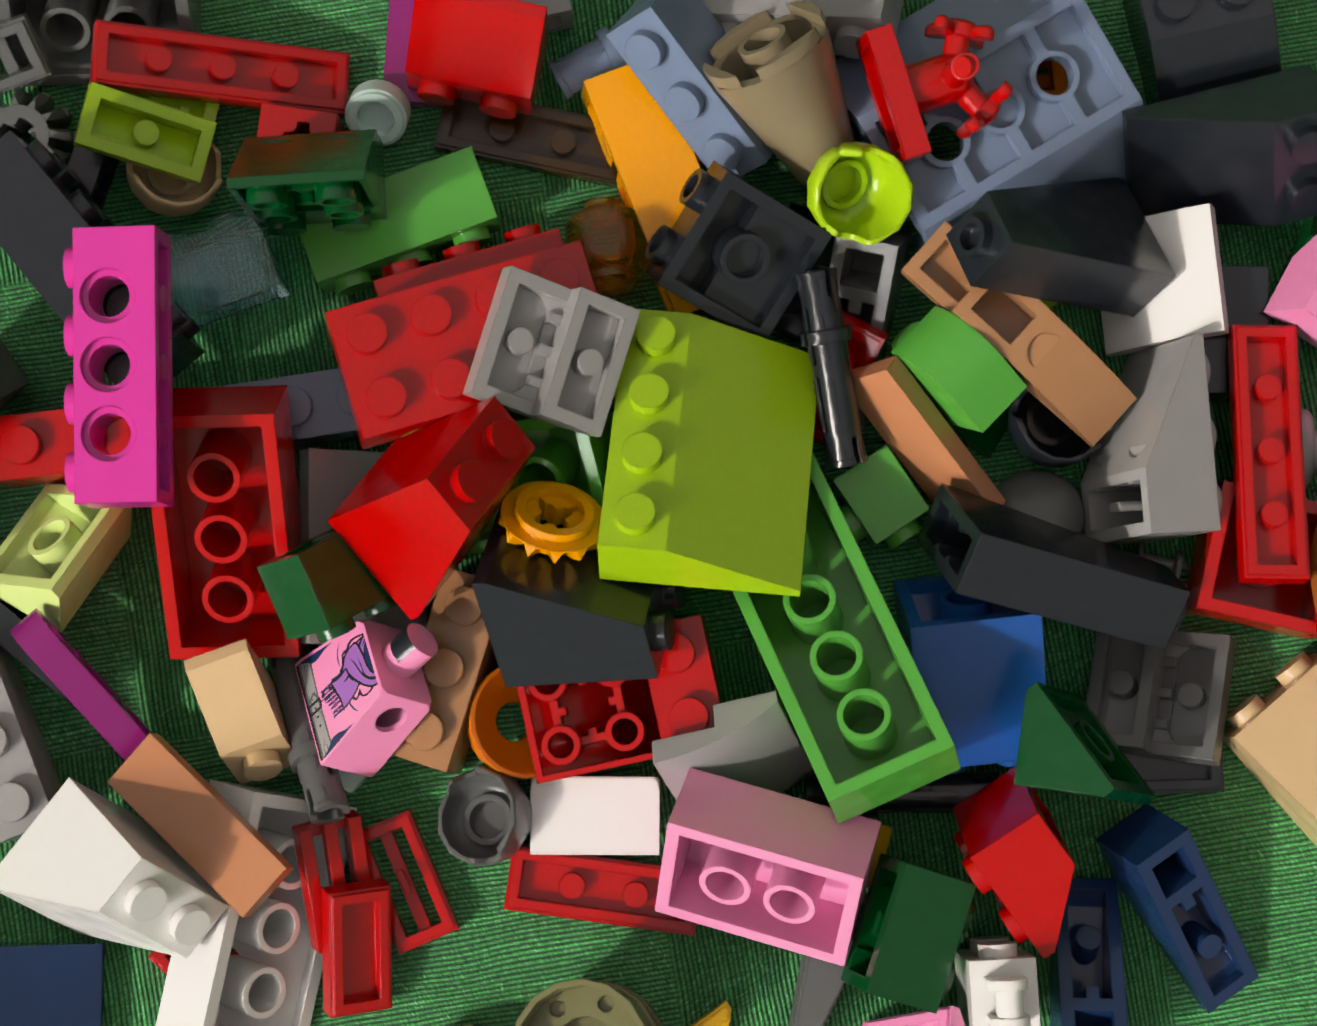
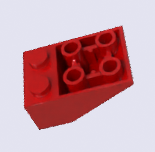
M696 615L673 620L674 645L672 650L665 651L658 678L517 687L537 784L653 759L652 741L715 727L713 705L724 703L705 616Z

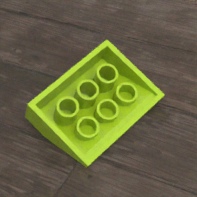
M638 309L640 314L616 388L597 543L599 578L604 580L800 597L816 413V395L809 353L693 313Z

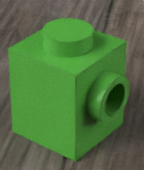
M887 445L870 455L867 462L858 463L834 479L829 485L842 505L840 510L856 543L864 538L871 549L885 540L889 548L893 550L919 533L922 527L917 518L930 509Z

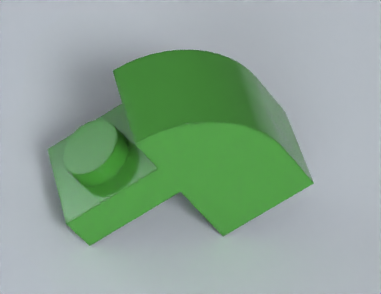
M934 306L920 322H914L901 330L891 343L893 350L884 358L897 355L921 388L953 425L981 433L1027 387L1002 355L978 331L955 314L937 306Z

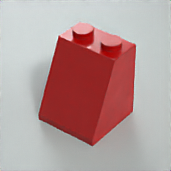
M493 396L396 439L327 521L410 620L421 615L483 535L502 504L503 499L534 451L535 446L498 399Z

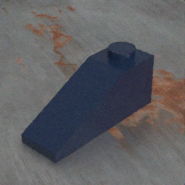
M1147 804L1141 806L1096 839L1120 889L1202 1009L1208 1013L1212 1012L1259 977L1188 828Z
M1072 877L1056 950L1050 955V1026H1128L1116 879Z

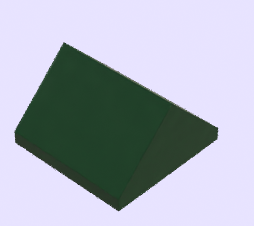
M1038 682L1026 690L1014 785L1147 805L1156 798L1155 794L1081 695Z

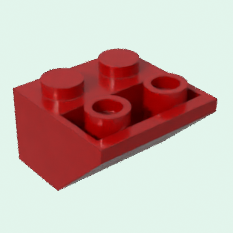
M1015 766L953 807L960 827V831L955 833L953 838L965 856L962 864L968 875L982 894L990 890L1002 907L998 910V913L1014 939L1019 944L1030 939L1040 955L1045 959L1056 950L1075 864L1052 813L1035 789L1014 785Z

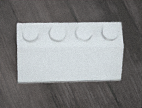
M210 779L209 784L294 869L252 917L242 918L225 901L228 908L186 959L171 955L155 1026H310L322 973V953L319 954L311 945L292 826L309 822L305 797L261 787ZM350 806L351 810L357 812V808ZM339 829L337 831L344 868L347 854L343 829ZM320 834L313 836L320 885L321 887L329 886L322 835ZM231 948L235 949L239 955H230Z

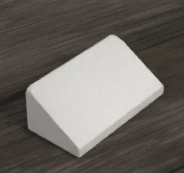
M572 776L537 784L536 778H531V855H659L660 779L658 777Z

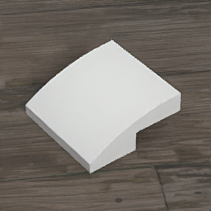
M1210 203L1145 216L1176 277L1134 317L1101 311L1105 353L1108 357L1137 353L1194 334H1203V338L1230 334L1215 208Z

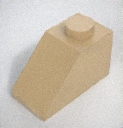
M246 638L184 660L186 674L219 756L240 785L250 781L272 779L280 774L282 770L289 768L288 754L291 751V745L277 697L275 683Z

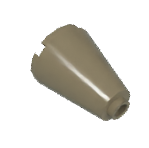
M795 1L786 3L791 14L772 20L768 10H765L732 28L710 49L715 62L712 66L704 63L703 71L717 92L802 185L807 186V180L822 154L831 147L840 146L843 142L855 141L827 20L821 8L814 2Z

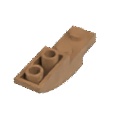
M945 221L901 269L900 273L938 307L955 314L978 331L1002 355L1027 385L1025 389L1088 445L1094 447L1137 398L1105 363L1039 299L970 286L946 236L953 227Z

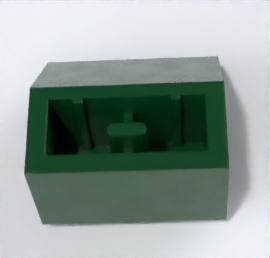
M881 853L841 980L865 993L937 1014L941 998L947 995L954 980L955 968L953 960L961 935L967 931L974 916L975 904L973 896L976 885L922 864Z

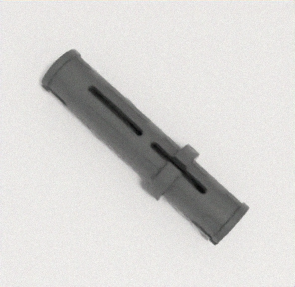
M304 644L300 657L266 659L268 660L270 672H272L277 697L290 740L291 751L288 754V762L291 772L298 775L302 785L309 821L316 825H326L345 818V814H349L351 808L342 785L339 770L320 764L295 669V664L307 655L306 644Z

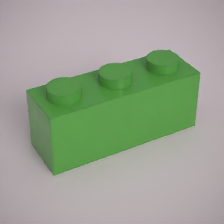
M472 146L385 177L387 219L371 220L372 227L370 229L344 232L333 230L332 223L307 224V232L300 234L315 279L325 294L336 290L337 296H347L370 287L373 284L371 277L381 274V269L387 265L402 260L418 258L420 267L426 266L433 262L431 255L450 247L471 241H479L480 247L485 246L492 241L490 233L499 231L502 228Z

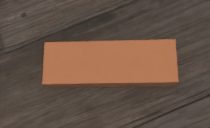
M897 355L852 369L859 408L932 503L941 483L1001 505L1005 503V498Z
M149 733L107 781L242 918L252 917L294 869L159 734Z

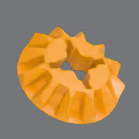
M533 481L515 487L505 496L501 505L499 525L506 529L507 543L524 545L527 557L537 553L547 554L555 564L565 554L574 560L581 561L587 550L597 549L602 508L593 497L572 485L556 481ZM542 519L546 520L548 523L542 525L540 524V521ZM562 524L563 528H557L555 525Z

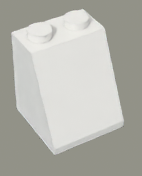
M70 777L0 862V893L79 934L186 959L228 908V905L213 888L145 820Z

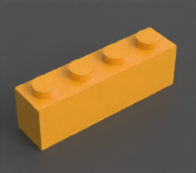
M628 65L583 81L581 97L587 113L595 126V133L608 165L612 166L613 161L618 171L616 177L617 188L645 256L647 245L657 229L662 225L672 228L685 207L679 201L681 190L689 176L695 170L700 169V165L703 163ZM656 283L666 311L693 313L701 317L708 314Z

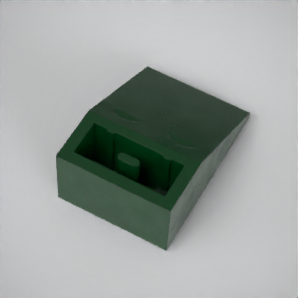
M376 129L245 138L226 178L227 189L259 228L268 227V234L300 235L307 232V224L332 223L333 230L362 231L372 227L371 220L387 219L383 143Z

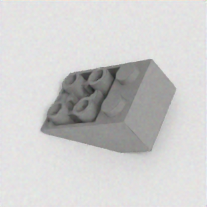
M1203 334L1190 335L1128 355L1120 380L1137 399L1100 439L1101 447L1090 456L1081 480L1082 503L1085 512V536L1106 544L1157 542L1221 530L1220 513L1223 500L1216 480L1214 458L1217 434L1214 422L1211 419L1208 392L1211 368L1208 357L1205 355Z

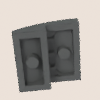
M1173 631L1164 650L1097 632L1086 703L1123 753L1170 761L1219 766L1237 642L1231 635Z

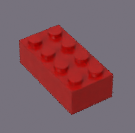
M581 241L564 244L326 311L325 327L362 449L394 441L482 402L462 393L502 268L514 266L569 289L583 287L597 293Z
M287 385L173 388L174 506L151 507L170 660L190 659L245 638L258 658L300 657L304 644H301V637L288 640L257 569L258 566L301 544V513Z

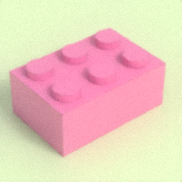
M689 768L667 824L655 911L844 966L862 911L882 822L858 815L838 824L831 807L732 780L724 776Z

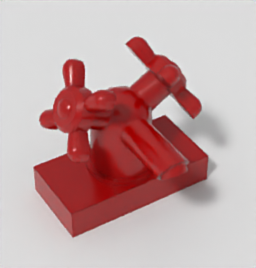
M938 15L934 23L926 26L924 36L932 39H945L942 54L906 65L904 64L892 23L866 31L855 42L889 152L900 162L906 164L919 160L932 151L921 118L922 114L957 103L970 115L955 131V134L962 139L970 137L973 132H978L996 119L998 112L1002 108V102L1012 95L1013 87L1005 80L997 89L994 88L986 95L974 83V76L979 71L980 61L973 53H968L969 48L983 49L984 41L994 40L995 30L990 25L977 26L974 22L963 18H949L947 15Z

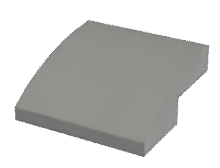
M514 266L502 268L462 394L479 401L495 396L508 411L578 433L601 437L640 310L583 287L569 289Z
M777 691L713 705L715 727L652 741L653 764L676 801L689 768L724 776L778 793L788 789L803 778L805 773H809L813 769Z

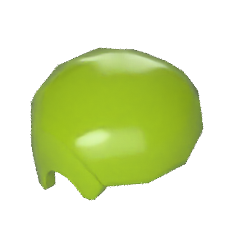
M857 141L843 142L840 146L831 147L818 158L807 180V207L819 226L826 228V231L834 237L856 241L865 246L875 245L898 232L912 210L914 184L903 163L889 152L874 144Z

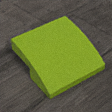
M89 82L73 145L199 185L217 123L215 120L220 104L127 93L92 82L90 85Z

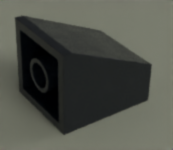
M500 505L472 586L505 687L658 678L665 651L672 650L674 645L673 618L675 610L684 606L685 587L600 579L598 549L587 550L581 561L574 560L564 554L555 564L547 554L537 553L527 557L524 545L507 543L506 529L499 525ZM541 519L540 521L542 525L548 523L546 520ZM562 524L555 525L557 528H563Z

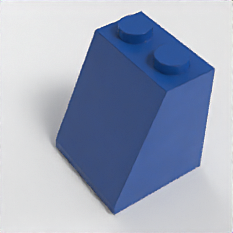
M943 575L893 580L898 629L956 748L961 769L951 774L963 772L969 766L994 763L1004 767H1015L1026 690L1036 682L1046 685L1042 616L957 594Z

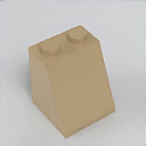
M1301 652L1288 661L1275 674L1274 677L1280 684L1267 696L1261 699L1257 694H1254L1228 715L1227 720L1233 726L1224 733L1223 742L1317 847V653L1309 657L1305 652Z

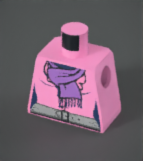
M360 620L355 622L356 628L325 642L295 664L322 766L373 777L430 711L432 700L422 666L437 654L438 644L433 634L418 623H411L404 630H400L371 620Z

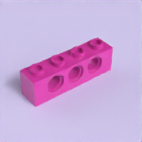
M155 225L72 228L73 247H67L63 256L65 283L69 289L73 288V315L66 316L63 328L65 350L68 356H73L74 382L68 383L64 392L66 420L69 424H74V452L67 453L64 465L67 490L70 493H74V504L93 509L174 506L171 237ZM126 284L129 290L127 307L120 314L107 317L103 308L107 292L117 285ZM118 352H126L130 360L129 373L122 382L109 386L104 378L105 364L112 355ZM125 419L131 431L129 443L121 452L111 455L105 447V433L112 423Z

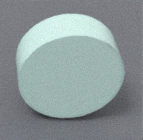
M379 79L368 80L358 85L352 92L345 108V121L350 131L376 129L383 146L390 145L400 139L411 116L410 103L405 93L395 84Z

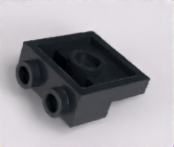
M713 160L707 172L697 169L685 182L679 197L680 203L685 205L673 227L670 228L667 225H662L651 237L645 251V258L650 261V264L645 272L661 287L725 324L768 339L798 291L795 274L811 271L833 235L810 219L773 198L766 191Z

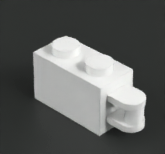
M1008 936L970 938V949H957L954 957L957 1004L965 1026H1041L1036 957L1018 947L1016 941H1009Z

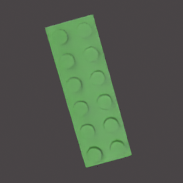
M812 452L800 597L740 591L732 592L838 824L951 774L961 769L955 745Z

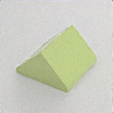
M46 484L0 546V600L26 615H29L37 608L62 633L130 538L132 507L93 509L74 504V493H70L66 485Z

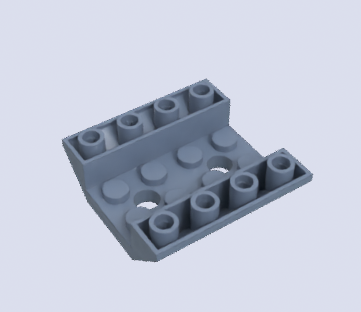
M935 0L899 22L896 39L905 65L942 54L945 39H932L924 36L926 26L934 23L938 15H947L949 18H963L974 22L977 26L990 25L995 30L994 40L984 41L983 49L969 48L968 53H973L980 61V68L974 76V83L986 95L994 88L997 89L1005 80L1013 87L1012 95L1002 102V108L992 123L987 124L978 132H973L966 139L958 137L960 148L953 160L941 161L931 153H928L919 160L903 164L914 184L913 205L908 216L919 232L911 237L917 252L945 221L954 227L987 191L1112 177L1121 178L1126 181L1122 111L1144 106L1143 100L1085 0ZM841 56L836 59L850 124H855L865 143L874 144L889 152L861 60ZM1054 61L1065 69L1068 83L1062 94L1050 95L1044 92L1038 85L1036 72L1041 62ZM957 103L921 115L927 136L931 128L935 126H946L955 132L970 117Z

